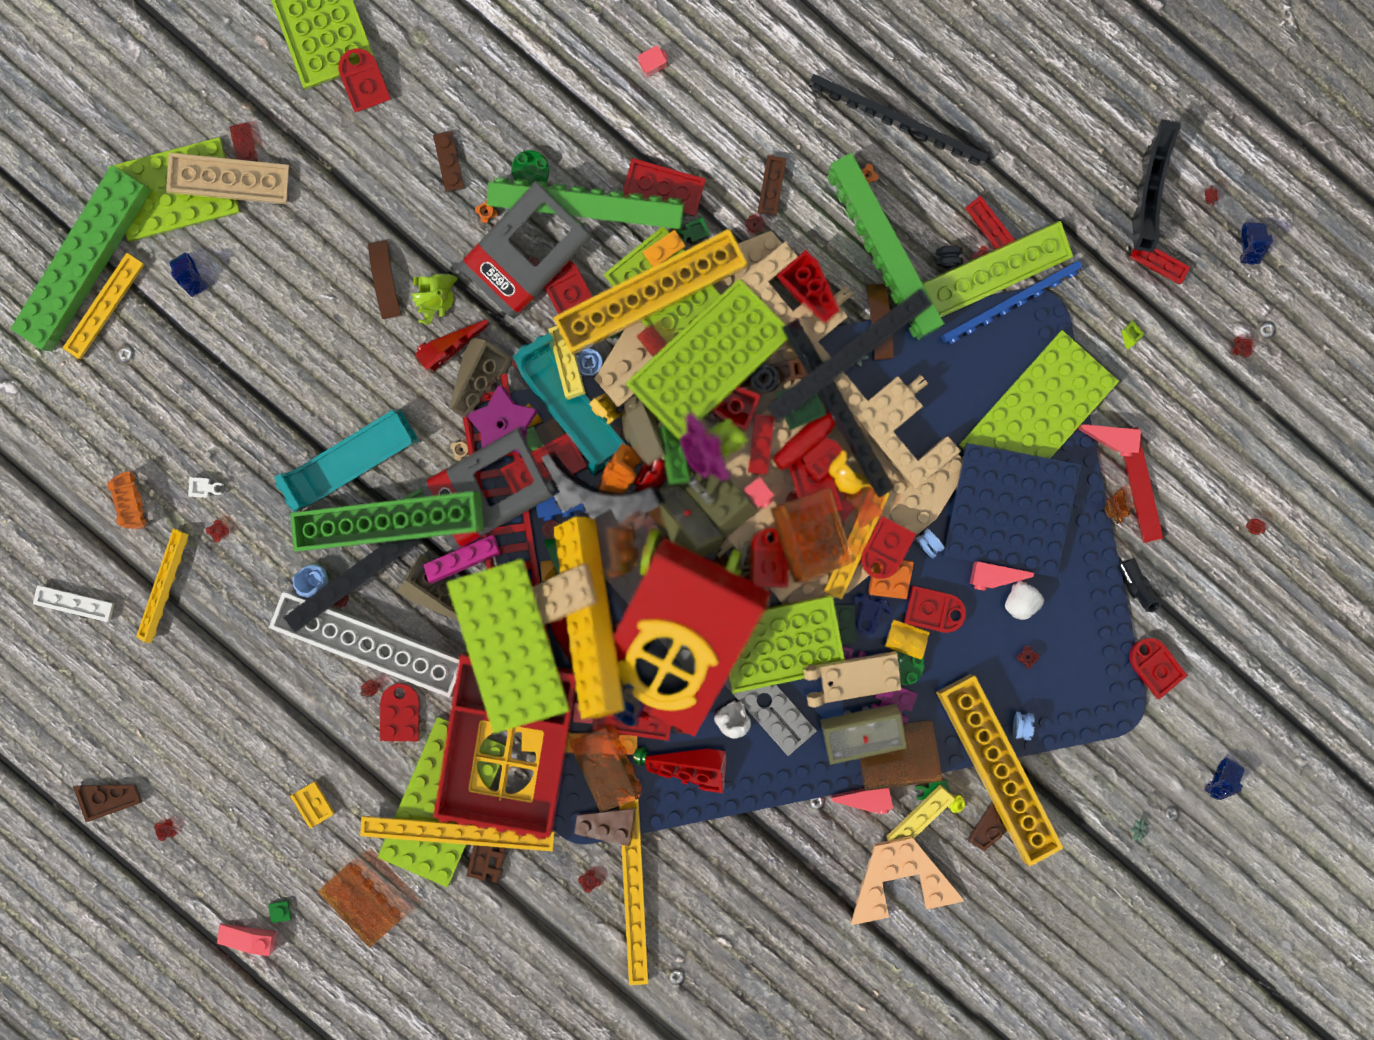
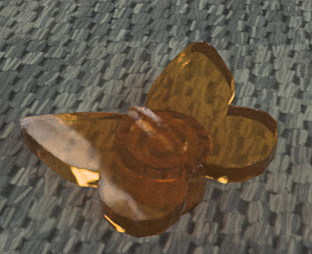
M864 488L861 493H847L845 495L846 500L857 507V511H859L858 525L860 528L868 525L872 517L881 516L882 508L874 503V492L871 488Z
M1123 489L1115 492L1114 500H1106L1105 513L1109 518H1113L1116 524L1121 523L1122 518L1130 515V509L1125 505L1126 495Z

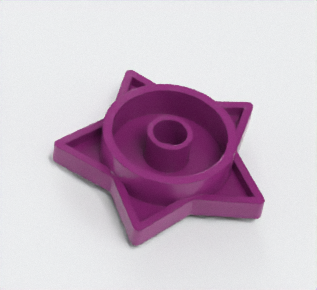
M498 386L488 406L469 413L467 417L480 431L481 448L518 427L527 443L526 434L528 426L538 410L517 405L505 388ZM518 449L513 451L520 454Z
M693 412L686 415L687 433L681 436V447L690 466L701 475L703 480L711 475L722 481L729 479V472L721 457L720 437L707 431Z

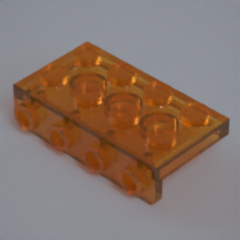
M631 525L607 529L612 568L602 570V574H608V577H615L632 572V568L637 567L636 559L639 558L638 549L634 548L633 540L636 539L634 528L631 529Z
M612 724L569 742L600 813L640 797L642 785L636 779L634 767L629 763L626 749L621 745L619 733Z
M350 861L318 892L370 948L401 920V914L395 906L391 907L387 902V897L382 892H378L374 888L375 885L372 880L365 878L361 874L362 870L355 863L352 864Z

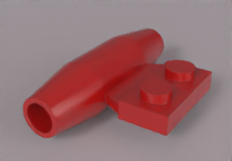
M828 410L825 411L827 415L813 420L801 428L774 456L773 461L781 470H785L803 459L805 468L817 481H820L829 473L832 462L844 450L836 441L827 438L836 427V423Z

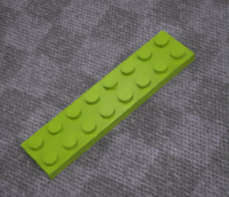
M1057 221L929 279L922 284L940 317H943L1072 258L1073 254L1062 223Z

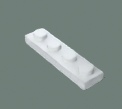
M37 585L33 601L34 605L105 622L111 621L115 604L42 585Z

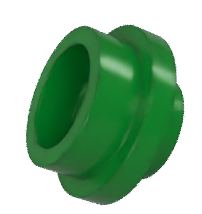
M645 747L636 748L634 752L633 762L637 763L638 766H643L646 763V756H649Z

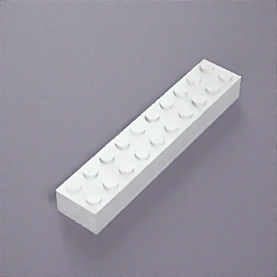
M290 591L282 592L269 626L270 629L450 698L453 695L459 656L332 607L295 633L283 617L308 598Z

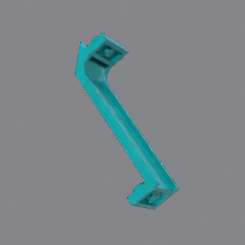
M550 333L544 336L541 335L528 346H522L512 356L523 380L589 461L588 471L593 476L606 467L607 463L613 458L614 453L618 451L620 445L625 443L611 425L606 423L607 421L604 417L597 416L592 411V406L589 404L591 401L585 394L569 400L565 398L553 352L554 338Z
M394 409L290 472L276 475L274 477L275 484L286 498L287 506L295 513L320 501L405 448L415 446L420 443V440L402 409Z

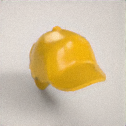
M842 451L832 462L829 472L834 477L835 484L840 492L855 494L863 487H872L863 475L853 472L846 464L847 454L845 451Z

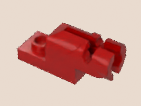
M658 458L649 465L644 462L633 482L637 486L634 492L642 491L657 485L658 489L662 486L667 477L664 474L666 469L665 460Z

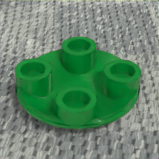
M526 150L514 158L511 172L513 180L526 179L529 184H533L535 181L546 182L549 177L550 168L548 161L541 153Z
M896 651L900 683L902 685H909L917 682L924 672V658L918 659Z

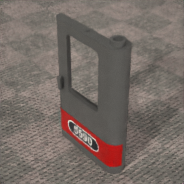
M535 181L464 257L458 266L507 315L514 319L593 237L591 233L593 229L585 222L583 224L578 222L546 189ZM541 203H546L569 225L570 232L539 265L534 266L509 242V238Z
M519 427L421 483L425 497L481 492L485 531L445 535L449 545L454 550L466 546L554 496V491H556L552 481H547L544 478ZM518 449L534 482L491 507L475 478V473Z

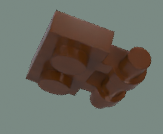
M474 845L466 876L485 881L488 873L492 874V882L499 883L500 876L503 874V862L508 854L506 852L507 848L499 847V850H494L490 846ZM491 857L496 858L495 867L489 866Z

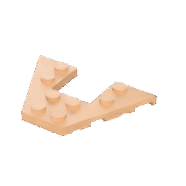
M912 836L873 845L866 875L863 878L860 894L856 900V907L850 921L851 925L888 918L889 914L882 882L918 874L926 909L964 902V900L935 863L927 856L925 851L918 845L916 840Z

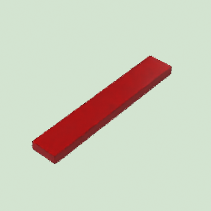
M1140 438L1139 453L1132 454V457H1123L1142 541L1146 543L1163 539Z

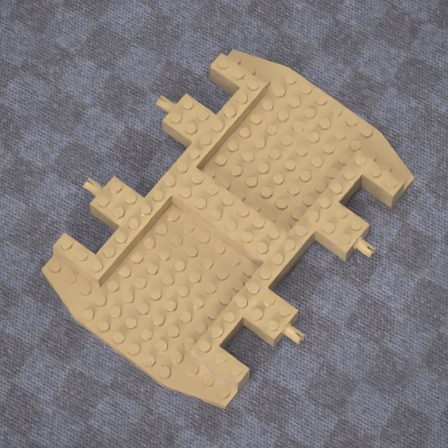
M772 231L738 243L737 245L747 263V268L712 286L722 295L740 279L785 325L798 318L822 361L827 360L830 355L820 345L819 341L848 317L840 305L853 296L852 291L850 290L847 294L843 295L849 289L845 285L844 288L834 295L840 312L826 324L802 304L792 311L769 283L798 256L786 242L782 244ZM640 321L623 331L594 379L620 409L629 398L635 396L625 383L663 348ZM787 341L784 343L786 345L784 350L775 353L763 364L779 363L799 358L790 342ZM844 372L833 380L894 486L888 492L890 495L875 528L881 516L917 535L938 518L957 487L962 458L958 454L960 450L948 436L942 438L916 460L893 432L923 407L915 396L916 393L928 385L926 380L918 385L924 379L921 375L908 386L899 377H896L868 401ZM801 379L780 382L778 388L772 392H761L754 386L744 388L761 395L747 432L741 430L748 441L740 449L729 454V457H722L730 475L729 479L751 502L757 512L732 534L725 537L720 547L722 550L716 555L721 558L732 547L742 551L744 542L752 541L753 536L761 529L776 528L780 530L787 538L789 553L796 560L788 567V588L769 587L783 605L831 595L824 592V589L844 547L842 545L834 549L833 552L836 559L829 562L818 540V537L828 533L826 528L814 519L805 522L789 467L781 470L773 461L774 456L784 444L806 424L789 430L785 418L779 423H776L774 420L768 475L748 473L755 414L771 416L765 407L776 399L774 394L792 387ZM817 393L818 396H819V398H820V401H821V403H822V405H823L824 410L827 411L828 409H827L826 405L824 404V402H823L822 398L820 397L819 393ZM713 411L700 421L706 430L724 422ZM660 422L658 424V429L660 428V426L665 425L662 422ZM836 425L827 438L836 441L848 454L846 464L850 469L867 479ZM759 477L774 495L771 498L773 502L765 508L762 506L757 508L743 490ZM870 487L862 488L859 503L845 520L844 528L839 529L845 539V543ZM861 559L845 594L849 593L869 576L862 566Z

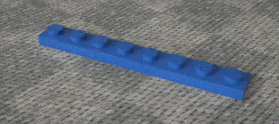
M1079 260L949 331L941 336L943 343L949 341L952 344L961 339L960 334L966 332L968 335L976 331V326L983 322L985 326L995 320L993 316L999 313L1003 316L1012 311L1010 309L1011 306L1017 304L1019 307L1028 302L1027 298L1034 295V297L1043 294L1045 292L1044 288L1049 285L1051 288H1054L1062 283V278L1066 276L1068 279L1079 274L1078 269L1083 267Z

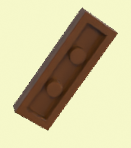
M449 131L433 135L445 192L465 189L453 132Z
M767 156L757 213L776 217L787 158Z

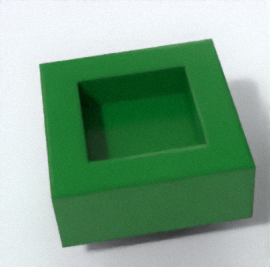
M289 900L268 904L271 924L292 919Z

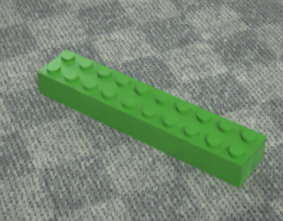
M850 153L830 164L827 179L831 186H835L837 190L836 196L840 203L843 202L847 208L845 209L846 215L850 220L853 219L857 235L859 237L862 236L865 241L863 243L867 253L871 252L874 258L872 262L877 270L880 269L884 285L886 287L889 286L891 289V298L894 303L900 304L920 288L932 303V305L908 322L911 326L909 327L911 335L914 338L917 337L919 341L938 331L944 325V322L854 156Z
M111 165L10 329L39 349L52 352L152 192V189L124 170Z
M508 177L494 178L493 181L488 182L487 206L511 208L532 184H529L526 179H517L512 182L509 181ZM537 181L572 216L681 229L683 226L685 202H681V198L670 197L668 200H663L662 196L651 195L649 198L643 197L642 193L624 195V191L617 190L604 193L605 189L593 188L591 191H587L584 186L566 188V184L559 183L547 186V182ZM541 203L535 210V212L556 214L546 203Z
M465 492L290 513L294 552L485 531L481 492Z

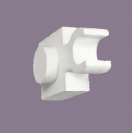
M190 477L188 496L210 498V492L214 495H223V493L216 491V487L218 485L224 486V484L214 483L211 485V479Z

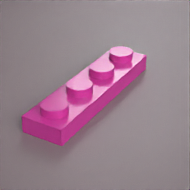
M491 535L424 564V569L428 582L432 584L498 556L501 553L495 536Z

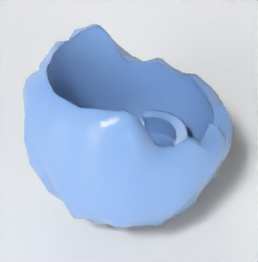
M318 564L304 566L293 575L292 579L297 594L304 598H310L329 584L327 572Z

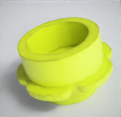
M953 795L955 800L948 808L952 813H959L965 808V800L961 795Z

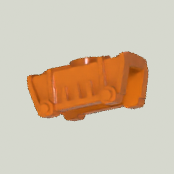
M622 443L618 451L614 453L613 458L607 463L601 477V482L597 486L598 489L612 493H624L629 483L634 481L636 473L633 469L640 462L641 457L630 446Z
M131 471L123 472L107 482L117 513L116 522L123 528H145L147 524L146 519L143 517V512L145 511L142 509L143 502L138 490L139 487L134 483L135 475Z

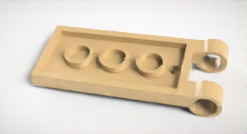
M896 651L819 665H809L803 668L806 680H815L820 676L822 680V692L807 694V702L810 707H819L823 703L901 690ZM833 681V684L828 685V682Z

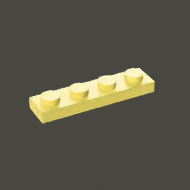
M557 326L549 328L548 331L554 338L553 350L565 398L569 400L586 394L576 354L572 355Z
M939 785L886 836L887 840L908 836L915 838L955 800L954 796L942 785Z

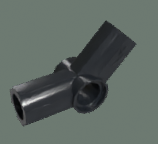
M1131 558L1119 564L1131 597L1133 599L1136 598L1146 612L1152 613L1157 611L1159 606H1161V601L1153 592L1148 579L1143 576L1136 559Z

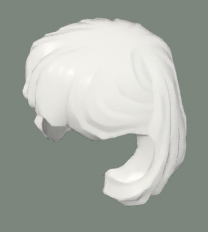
M1020 580L1013 584L1011 593L1006 600L1005 608L1015 619L1026 620L1041 609L1044 604V598L1035 587Z
M733 700L720 708L714 716V721L721 732L732 739L746 735L751 727L750 718L745 712L742 701L736 702Z

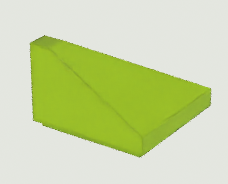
M1133 320L1121 331L1127 349L1134 346L1145 335Z

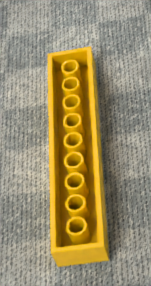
M730 229L553 317L570 353L575 355L746 269L747 263Z
M574 517L554 527V537L556 540L560 575L583 564L589 567L597 603L567 615V623L581 719L601 718L623 711L624 707L595 518L591 519V517Z
M969 674L937 691L936 693L1023 862L1028 866H1032L1062 850L1063 846L977 678Z

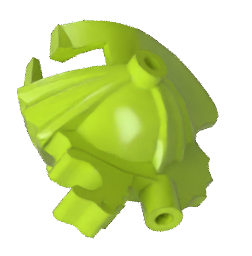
M437 274L429 277H414L413 285H419V292L411 293V296H413L412 300L415 302V306H419L418 312L424 313L425 316L423 320H418L419 323L430 325L435 311H437L438 317L446 316L445 311L452 307L454 301V294L451 288L458 279L456 276Z
M724 419L723 423L707 429V431L720 437L721 457H729V454L740 449L748 441L745 434L732 424V420Z

